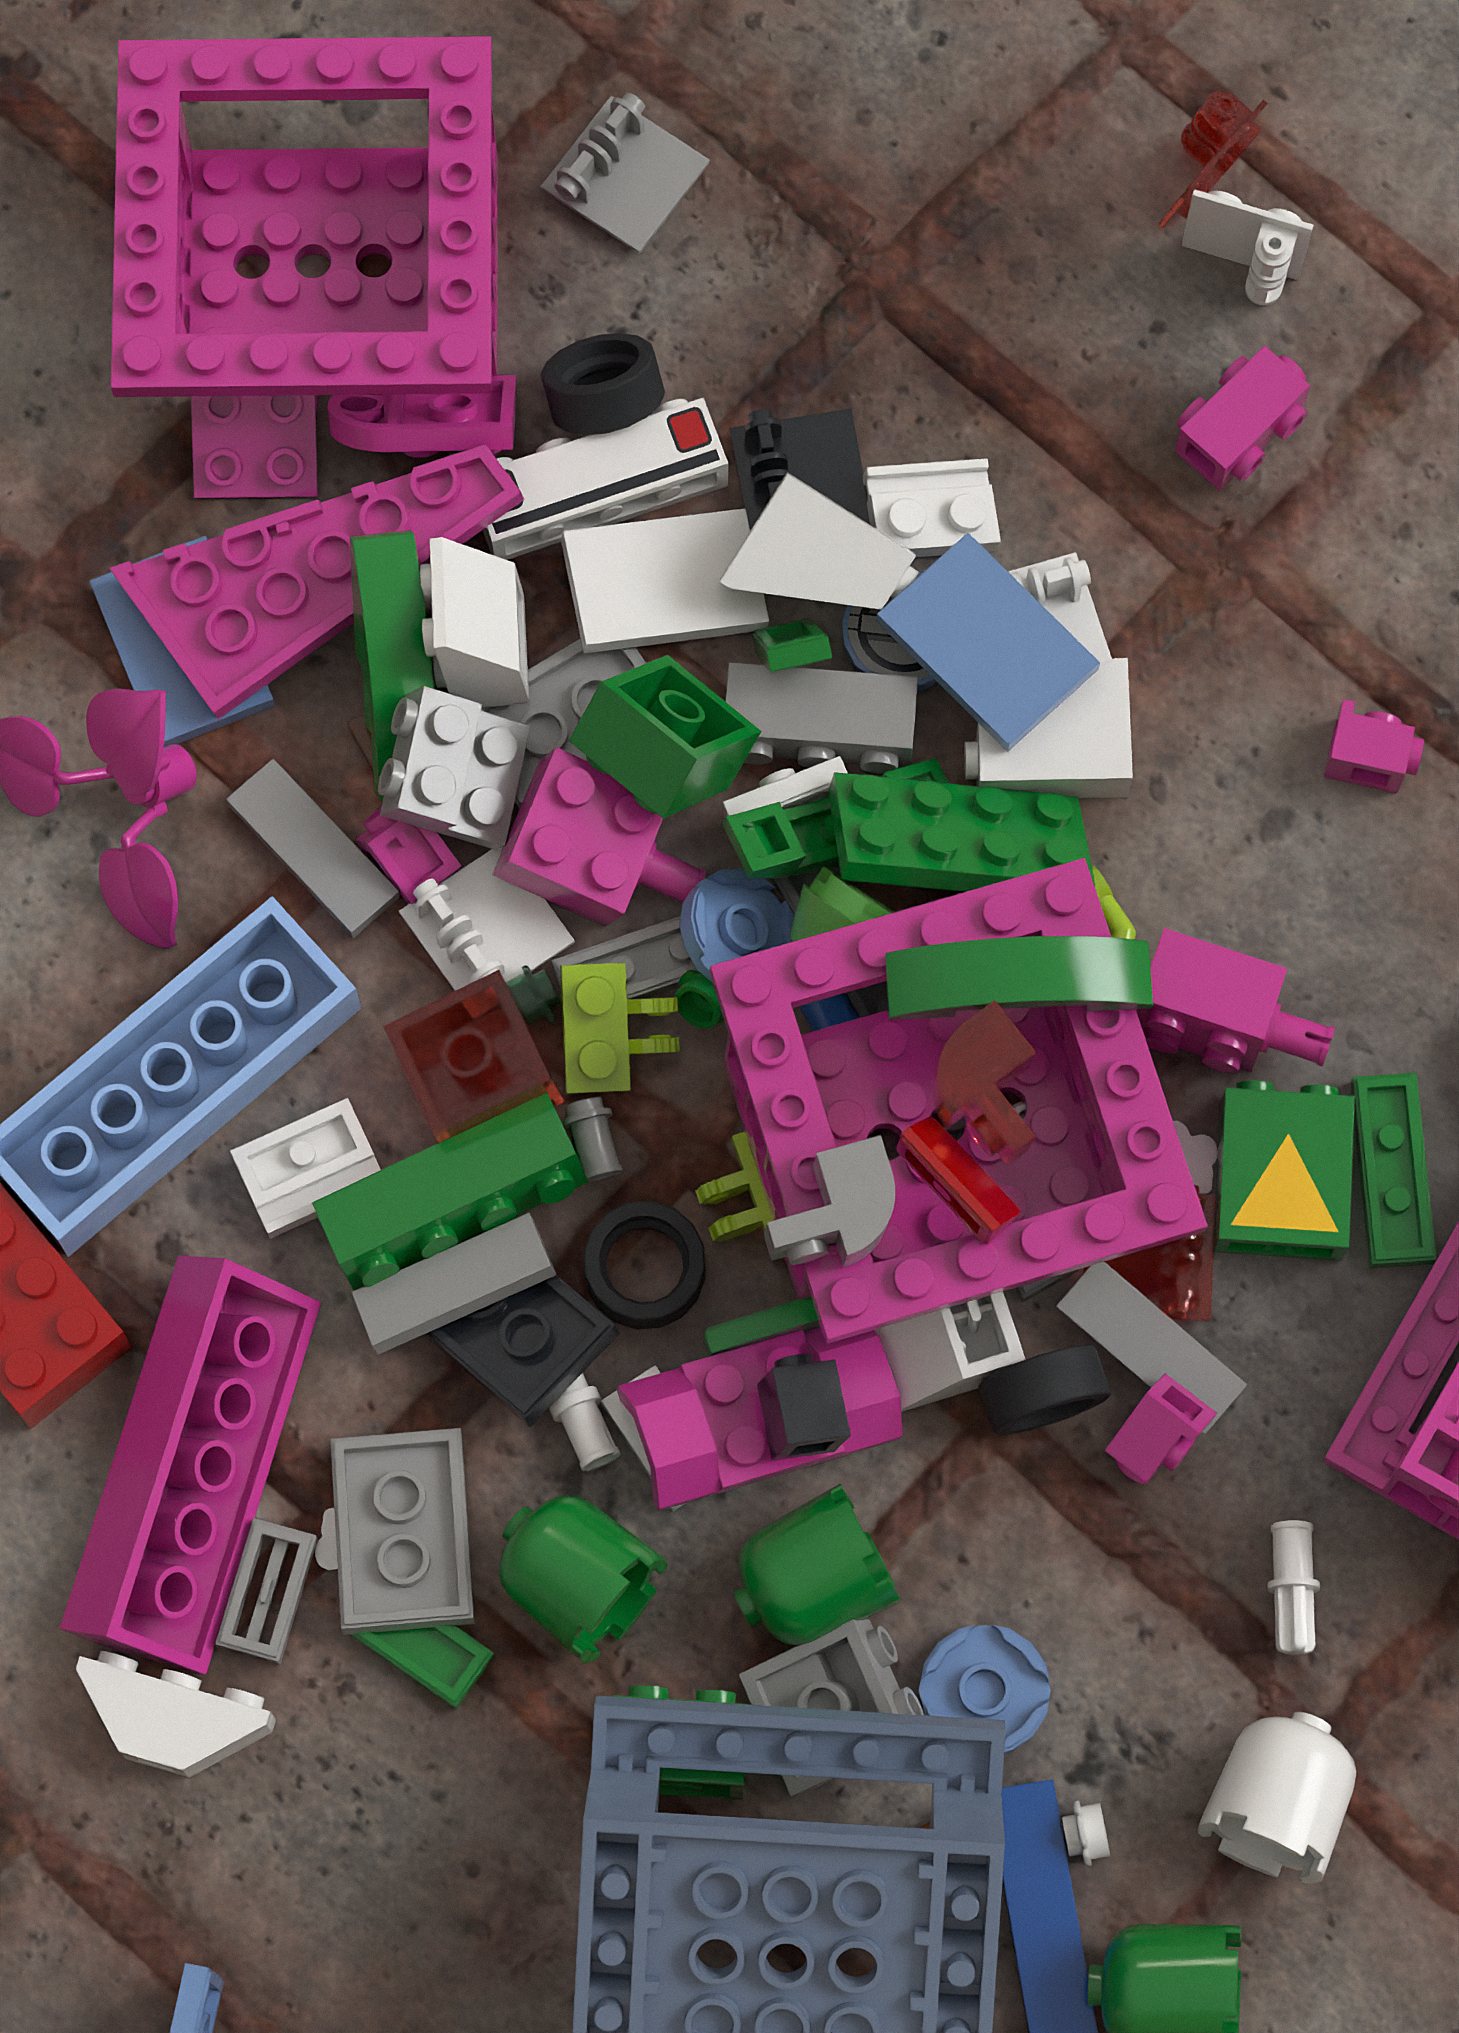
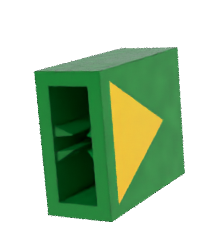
M1259 1080L1240 1081L1236 1083V1088H1225L1219 1104L1213 1253L1342 1261L1349 1248L1355 1096L1338 1095V1088L1318 1084L1302 1086L1300 1092L1274 1091V1084Z

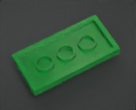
M838 772L833 774L828 792L842 880L967 892L1085 858L1095 886L1078 796Z

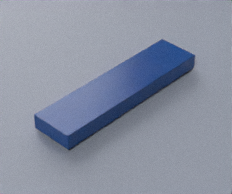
M1054 1780L1002 1787L1001 1796L1005 1837L1002 1885L1028 2033H1098L1094 2008L1088 2005L1089 1980Z

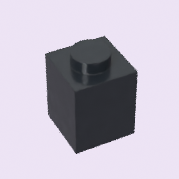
M797 1354L775 1361V1368H772L757 1384L772 1461L835 1452L851 1436L836 1360L814 1362L812 1354Z

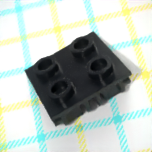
M758 409L748 414L749 423L744 426L730 428L743 506L746 509L750 531L787 472L870 525L867 509L868 494L866 485L863 483L864 473L851 409L782 420L774 418L771 409Z

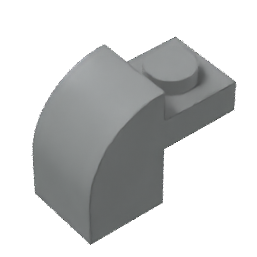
M881 1135L816 1153L813 1170L824 1206L767 1222L764 1238L771 1261L788 1256L791 1265L806 1263L827 1255L828 1249L826 1245L836 1243L842 1266L845 1268L859 1262L874 1250L887 1229L895 1203L894 1177Z

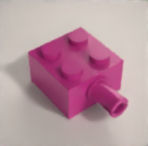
M555 747L537 765L492 875L607 927L625 914L633 891L639 884H643L683 903L693 886L704 880L706 870L698 869L657 850V842L654 840L663 818L642 808L635 801L633 794L612 776L596 770L588 761Z
M1167 928L1163 929L1150 968L1153 1006L1152 1008L1136 1010L1148 1047L1164 1053H1177L1179 1048L1203 1056L1202 1062L1206 1066L1230 1074L1238 1073L1239 1068L1251 1072L1259 1052L1266 1053L1268 1047L1314 1062L1322 1067L1330 1047V1041L1334 1035L1335 1027L1330 1025L1328 1027L1280 1011L1281 1004H1278L1277 1000L1288 968Z

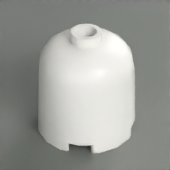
M1295 1712L1292 1719L1287 1717H1269L1256 1720L1245 1727L1236 1740L1203 1813L1198 1833L1203 1837H1211L1212 1832L1216 1833L1222 1838L1218 1848L1219 1852L1267 1875L1278 1877L1281 1867L1285 1866L1302 1870L1300 1879L1305 1884L1322 1882L1353 1793L1356 1778L1354 1760L1341 1742L1329 1734L1331 1726L1314 1715Z

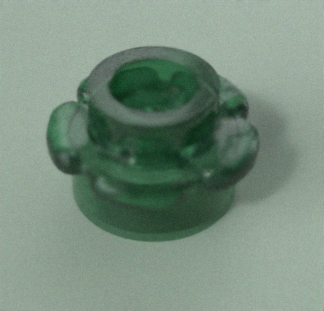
M522 966L523 973L507 981L515 1000L530 1026L546 1018L552 1023L555 1020V1015L551 1008L561 1004V999L545 969L533 974L529 966Z

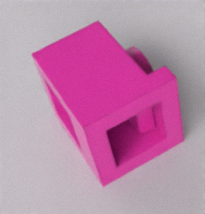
M1343 699L1335 720L1324 777L1398 793L1405 774L1414 776L1417 774L1424 739L1413 737L1415 727L1401 724V720L1394 715L1377 711L1367 712L1364 716L1353 714L1355 702Z
M1165 1373L1145 1394L1107 1446L1105 1452L1116 1459L1118 1467L1126 1476L1138 1483L1146 1484L1162 1465L1171 1472L1175 1470L1196 1442L1195 1439L1211 1423L1217 1412Z

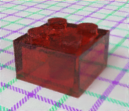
M500 970L383 1026L429 1127L439 1143L546 1092L554 1107L565 1102L520 1005Z

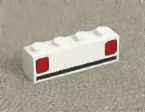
M704 398L691 402L685 399L668 401L653 411L652 415L628 428L606 434L589 435L571 441L569 438L554 439L541 445L536 450V453L513 461L509 457L497 458L498 462L519 488L525 500L484 528L483 533L491 554L508 560L561 542L563 531L613 525L727 487L728 461Z

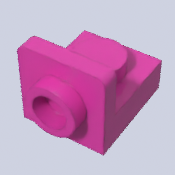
M381 807L364 820L363 825L367 830L355 839L362 851L370 852L391 883L399 891L402 898L409 904L417 901L413 891L421 883L433 878L439 884L461 867V864L437 832L380 816Z

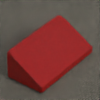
M928 1117L909 1126L901 1133L897 1145L899 1155L982 1244L985 1242L988 1245L1018 1218L1020 1210L1016 1204L936 1119Z

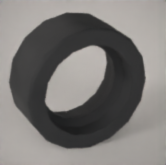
M625 333L601 334L576 341L554 354L545 363L540 374L554 424L565 432L580 435L606 434L628 428L647 418L660 406L665 394L653 346L638 335Z
M655 1201L628 1202L607 1212L591 1230L583 1251L585 1284L596 1307L613 1322L636 1330L662 1328L682 1318L697 1302L706 1278L704 1244L694 1224L677 1209ZM650 1228L665 1233L676 1243L682 1255L683 1271L678 1284L668 1295L656 1301L637 1302L625 1298L613 1288L607 1275L606 1260L612 1245L622 1235L634 1229Z
M1077 1345L1034 1356L991 1374L978 1385L992 1430L998 1435L1025 1432L1065 1420L1094 1408L1111 1396L1097 1350L1092 1345Z

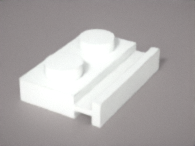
M988 459L867 467L863 474V483L867 488V509L870 525L914 552L915 557L943 555L967 533L988 552L996 551L1001 543L992 484H989L987 474L989 468Z
M348 1098L230 1151L270 1239L318 1218L312 1202L381 1170Z

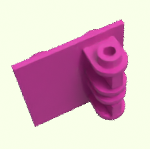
M318 395L191 396L194 498L318 497L316 414H318L319 408Z

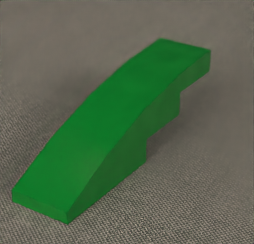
M412 530L349 537L356 659L362 665L365 726L371 732L374 793L379 800L384 798L378 792L380 774L386 761L393 756L397 735L392 734L391 731L395 708L406 694L423 686L434 689L431 657L426 656L423 642L422 620L426 619L415 535Z

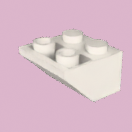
M443 537L430 538V564H421L420 579L424 601L431 602L432 618L422 620V633L426 656H433L437 688L447 687L449 694L481 703L482 708L529 703L525 603L515 563Z
M1003 1292L875 1329V1332L880 1337L900 1394L901 1412L977 1389L984 1378L1003 1368L1026 1360Z

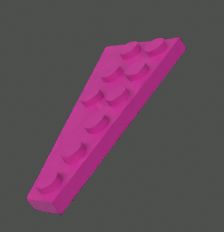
M486 444L414 467L412 473L376 485L371 481L351 488V493L321 503L318 499L225 529L223 535L187 546L185 543L164 549L163 555L135 564L128 561L109 569L219 720L354 623L349 537L412 530L415 535L420 570L421 564H430V538L443 537L463 544L525 500L519 488Z

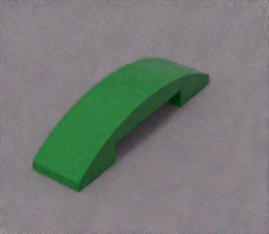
M936 758L887 771L881 776L949 784ZM829 797L783 810L780 802L726 816L721 822L748 878L788 877L818 871L823 866L830 868L839 865Z
M1094 936L1011 937L942 943L885 953L889 1020L955 1017L957 1011L1086 1005V1011L1145 1009L1152 1008L1153 1006L1148 941Z

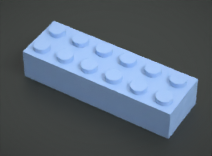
M273 896L270 897L0 1124V1181L66 1256L69 1257L361 1009L356 988Z

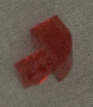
M996 1000L964 1022L947 1040L934 1073L932 1094L937 1115L946 1129L968 1114L972 1122L967 1126L976 1143L990 1157L998 1153L1008 1166L1030 1149L1035 1135L1003 1096L1000 1089L1030 1067L1036 1051Z

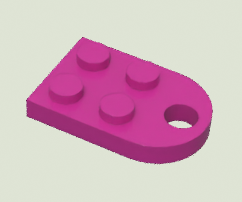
M516 375L492 376V393L333 395L328 402L329 431L336 441L351 448L373 452H403L411 457H428L439 451H466L486 444L493 455L501 450H513L517 407Z

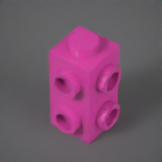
M1265 345L1250 360L1245 356L1235 360L1219 380L1222 388L1208 401L1202 397L1196 399L1177 421L1180 431L1175 452L1218 491H1221L1234 477L1240 482L1246 480L1264 460L1266 454L1262 450L1276 436L1282 440L1290 437L1308 414L1304 406L1310 385L1306 382L1304 372L1292 359L1284 355L1277 357Z

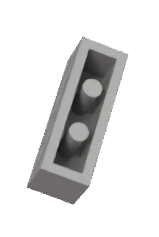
M729 663L726 703L762 731L744 763L760 765L772 762V758L796 759L799 765L810 768L840 756L843 763L860 764L862 770L876 774H883L884 772L898 769V767L911 765L918 677L795 667L770 672L765 665Z

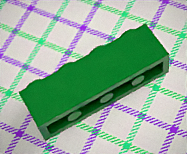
M546 1092L312 1202V1205L336 1259L353 1291L364 1286L371 1287L397 1274L406 1267L447 1250L477 1234L515 1219L518 1215L543 1203L553 1204L569 1197L575 1188L588 1183V1179Z

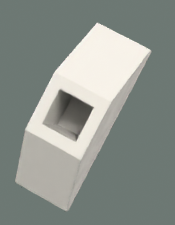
M100 1651L97 1661L82 1656L79 1657L76 1670L115 1746L127 1760L190 1778L273 1731L276 1719L270 1711L262 1709L265 1699L255 1694L234 1688H226L224 1698L199 1691L201 1680L168 1669H163L161 1679L136 1672L137 1661L111 1652Z

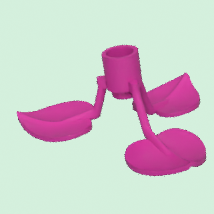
M115 688L100 692L92 698L86 714L88 740L95 755L107 763L106 767L77 772L58 770L61 761L60 745L47 727L25 716H9L0 719V785L10 802L21 812L35 817H41L53 812L57 808L60 799L58 784L71 785L115 778L129 802L147 808L121 836L120 843L122 849L111 848L101 854L99 860L101 892L112 915L136 938L162 948L178 945L175 938L178 894L173 871L167 859L155 847L145 842L136 844V839L155 818L167 813L168 809L165 801L191 791L197 780L196 767L190 754L183 747L176 744L164 747L166 692L164 690L135 691Z

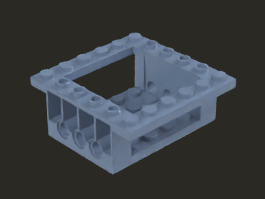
M596 1696L594 1703L591 1773L583 1817L573 2033H992L1005 1851L1001 1796L1006 1733L1005 1720ZM660 1767L932 1784L930 1828L658 1813ZM719 1939L728 1942L735 1949L737 1956L726 1967L712 1968L705 1965L699 1959L697 1950L703 1943ZM793 1944L804 1952L806 1961L796 1971L781 1972L769 1964L766 1956L777 1945ZM861 1948L873 1955L876 1965L868 1974L854 1977L842 1972L837 1966L836 1960L845 1950Z

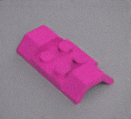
M821 1327L807 1331L802 1329L685 1363L680 1368L622 1384L616 1388L620 1402L634 1418L650 1465L653 1501L657 1512L896 1441L903 1436L900 1394L880 1337L875 1330L826 1344ZM812 1354L814 1362L835 1359L851 1436L835 1452L772 1461L757 1384L772 1368H775V1361L787 1356Z

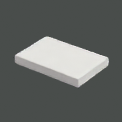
M746 509L563 531L561 543L583 652L592 653L741 634L767 628L769 617L763 593L730 589L720 582V578L750 532Z

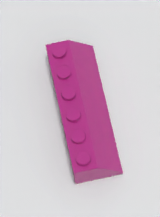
M178 1255L63 1615L60 1630L113 1650L206 1675L252 1521L257 1512L319 1312L320 1301L226 1258Z

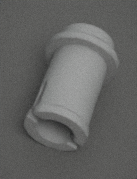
M601 1097L588 1098L567 1105L564 1108L567 1118L562 1120V1125L564 1129L571 1130L577 1156L588 1182L600 1181L623 1172L622 1166L618 1161L607 1120L612 1116L611 1108H604Z

